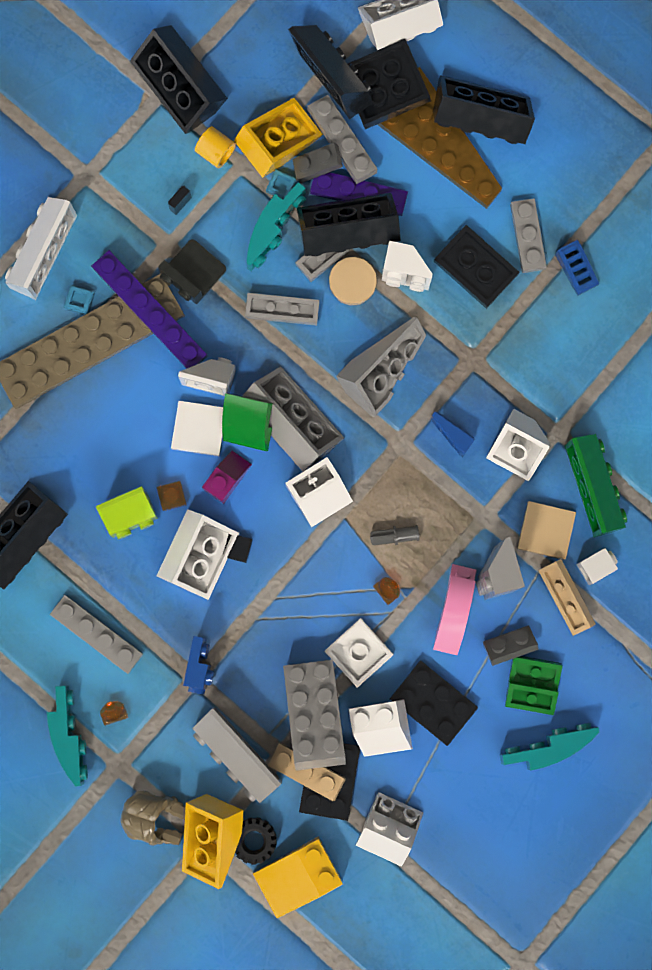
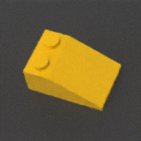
M292 98L243 125L234 142L263 178L275 171V169L282 167L322 137L323 134L297 100Z
M208 794L186 802L182 872L217 889L222 888L242 835V809Z
M319 837L312 839L253 873L276 918L327 894L343 884Z

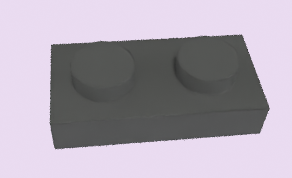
M335 142L293 159L296 180L299 183L343 167L339 146Z
M529 625L483 641L484 649L492 666L539 650Z

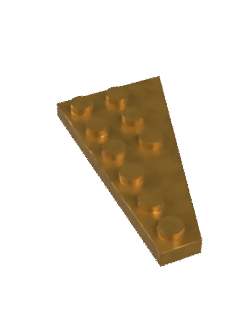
M419 66L418 70L428 90L431 102L377 125L487 209L501 192L502 187L464 131L452 126L442 127L434 122L433 108L436 90Z

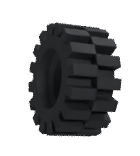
M258 817L243 820L242 835L235 851L236 857L243 860L246 864L251 863V865L261 864L269 859L274 853L277 843L273 826L268 821ZM257 831L262 834L264 844L259 850L253 851L246 847L244 838L247 833Z

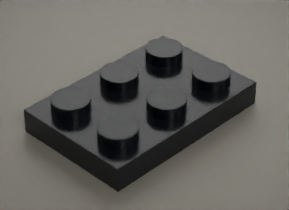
M467 225L433 261L486 309L520 273Z
M421 660L389 698L391 701L404 699L406 713L446 746L451 743L478 709L475 704Z
M343 743L346 764L326 767L346 778L336 800L332 801L303 785L299 813L348 821L360 752L358 745Z

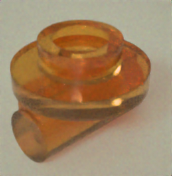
M384 577L373 585L387 605L391 604L400 595L398 584L390 578Z
M119 701L108 702L100 711L104 726L128 718L126 708Z

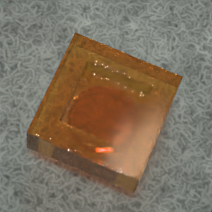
M181 481L157 487L163 511L187 505Z

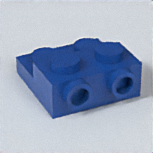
M193 636L183 686L189 687L188 692L203 695L207 685H212L214 671L210 670L211 665L202 663V659H207L210 645L206 644L207 639Z

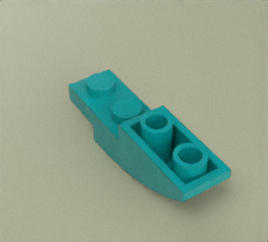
M299 182L283 200L275 194L262 211L250 238L247 252L248 270L252 271L255 267L260 268L267 259L265 255L271 249L274 251L281 244L282 230L278 226L283 227L291 217L289 215L294 208L301 207L306 200V188Z
M55 686L57 711L47 712L50 738L56 756L66 775L75 786L84 785V780L88 779L87 765H83V755H86V740H82V735H72L71 730H75V717L70 713V705H74L73 690H69V686Z
M591 723L576 725L577 730L568 732L566 727L553 729L551 735H546L547 746L544 745V742L529 744L530 749L520 750V746L505 748V753L500 754L501 764L508 765L526 761L527 769L531 771L558 763L572 756L591 742L599 733V727H591Z

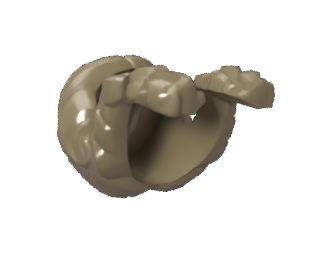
M137 791L124 804L121 813V825L127 836L132 840H142L153 846L163 843L180 845L182 833L176 830H164L163 828H157L155 831V821L162 810L185 820L186 805L178 802V799L174 796L160 797L148 791Z

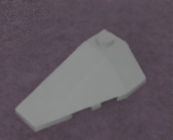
M413 317L352 359L336 376L345 393L373 417L391 400L394 394L391 392L397 380H402L405 375L402 371L407 362L414 359L426 337L418 318Z

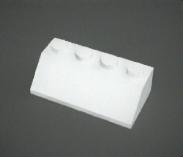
M48 197L46 202L41 203L37 211L38 218L35 224L29 226L26 234L28 238L24 246L21 245L17 250V260L14 266H11L6 273L5 283L10 289L34 300L37 299L77 217L71 202L67 200Z

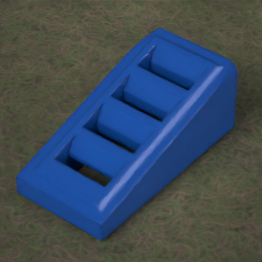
M578 240L556 251L555 256L577 296L599 285ZM574 251L576 255L567 259L565 255ZM577 260L580 261V264L571 268V263ZM584 268L585 272L575 277L574 273ZM589 277L590 281L579 285V281Z
M437 411L434 412L431 416L432 422L457 453L463 457L474 442V437Z

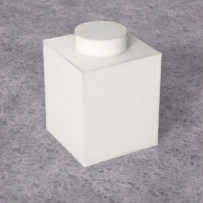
M606 548L576 564L588 585L594 584L618 570L616 566L618 561L612 551H607Z

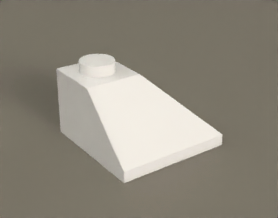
M218 357V360L210 359L179 372L178 377L183 386L225 396V393H230L236 368L231 360Z
M513 409L486 458L529 481L551 444L534 419Z

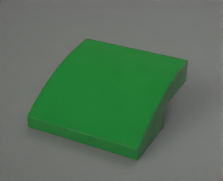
M225 393L222 415L223 441L268 451L272 433L269 421L273 403Z
M525 656L512 659L505 707L554 715L559 693L558 686L562 663Z

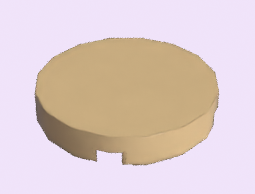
M357 257L345 258L337 262L331 270L329 277L330 290L341 303L350 306L360 305L374 294L377 285L376 273L372 265L364 259Z

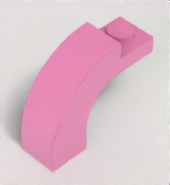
M452 564L433 650L458 655L472 603L476 582V569Z

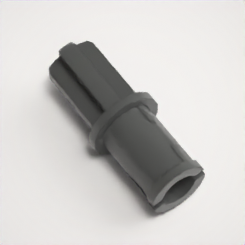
M393 526V529L371 531V544L395 543V545H398L400 542L419 541L418 526L403 528Z

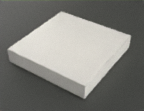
M179 401L171 449L220 456L223 437V407Z
M361 618L324 651L357 688L394 655Z

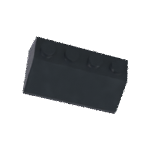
M172 25L153 29L130 60L185 134L191 132L216 114L228 99Z
M317 25L292 26L288 29L298 54L349 119L373 103L370 93H372L371 87L365 80L360 81L358 78L359 73L352 63L348 65L345 62L346 56L339 47L334 48L332 45L334 42L327 31L322 32Z
M442 75L439 77L433 108L434 122L442 127L452 126L460 128L466 133H480L491 139L495 137L505 139L511 144H526L535 120L530 97Z
M391 193L297 208L305 256H320L323 253L329 252L340 253L348 249H365L373 245H389V241H401L399 217Z
M29 481L0 514V587L3 590L14 581L16 575L30 562L32 556L47 542L48 537L63 523L68 515Z

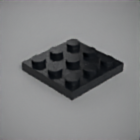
M405 39L347 63L348 65L351 63L354 65L359 73L358 78L360 81L365 80L372 89L370 96L373 103L358 113L365 129L431 102L428 90Z

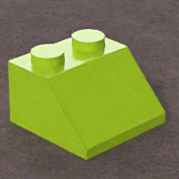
M142 486L96 506L109 535L113 538L116 536L118 539L125 538L132 534L130 530L140 527L141 530L154 525L153 521L158 519L150 498Z

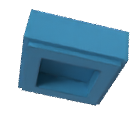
M275 169L266 188V193L273 196L276 194L283 200L296 185L297 180L295 177Z
M71 285L64 308L80 314H88L94 298V291Z

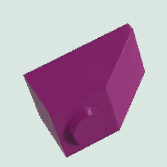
M231 451L202 486L203 490L224 504L252 464Z

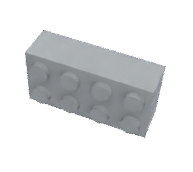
M333 660L283 666L296 771L345 765Z

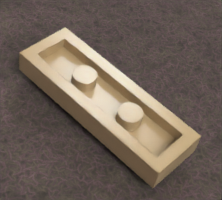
M561 559L538 570L573 636L596 625Z
M282 743L278 744L268 764L269 767L332 801L336 800L346 780L345 777L326 767L296 771L293 749Z

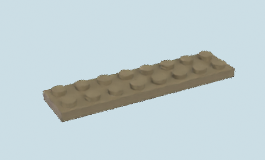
M161 274L142 283L143 287L175 321L185 317L170 288L159 277ZM117 297L0 361V383L14 408L18 409L153 333L122 299Z

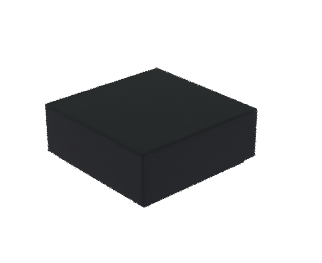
M182 186L168 201L169 209L175 215L192 198L190 190L185 186Z
M228 534V538H227V541H226L225 549H226V547H227V545H228V543H229V540H230V538H231V536H232V535H230V534ZM237 535L227 558L247 563L253 539Z

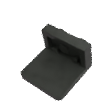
M193 239L187 242L170 263L164 260L158 266L161 274L159 277L167 285L171 286L173 284L179 289L178 293L186 301L192 300L196 305L226 272V266Z

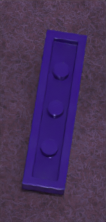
M331 172L314 178L310 189L311 195L336 201L391 193L398 216L403 215L408 191L368 181L356 184L351 177Z

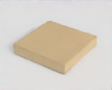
M528 501L517 549L566 560L576 512Z

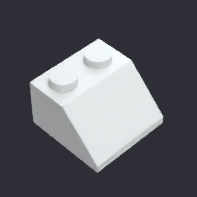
M404 699L349 709L352 733L364 757L413 749Z

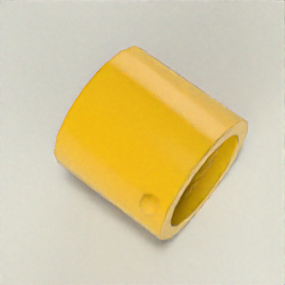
M211 126L198 140L195 152L216 168H221L232 155L236 143Z

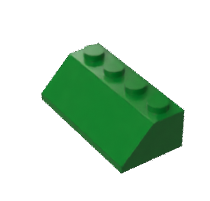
M596 434L572 438L565 445V449L593 537L626 528L627 516L624 509H620L618 504L620 495L617 486H613L610 479L612 469L609 462L605 463L602 454L605 453V448L602 440L598 439Z

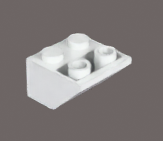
M389 241L382 281H385L387 285L392 287H400V285L410 286V290L417 292L429 290L432 272L415 247Z
M328 457L285 483L311 527L353 502Z
M378 792L362 827L356 846L402 867L412 849L423 812Z

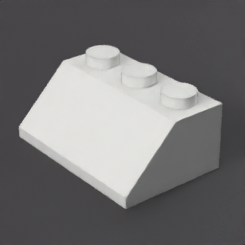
M377 0L358 7L370 41L377 50L403 39L410 41L416 35L431 33L438 27L443 26L438 0Z
M187 509L158 571L157 577L209 600L228 559L227 556L239 533L202 514ZM228 534H230V535H232V536H231V538H230V540H229V543H228V545H227V547H226V549H225V545H226V541H227V538H228Z

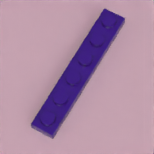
M110 250L91 265L94 271L186 369L200 364L207 357L202 348Z

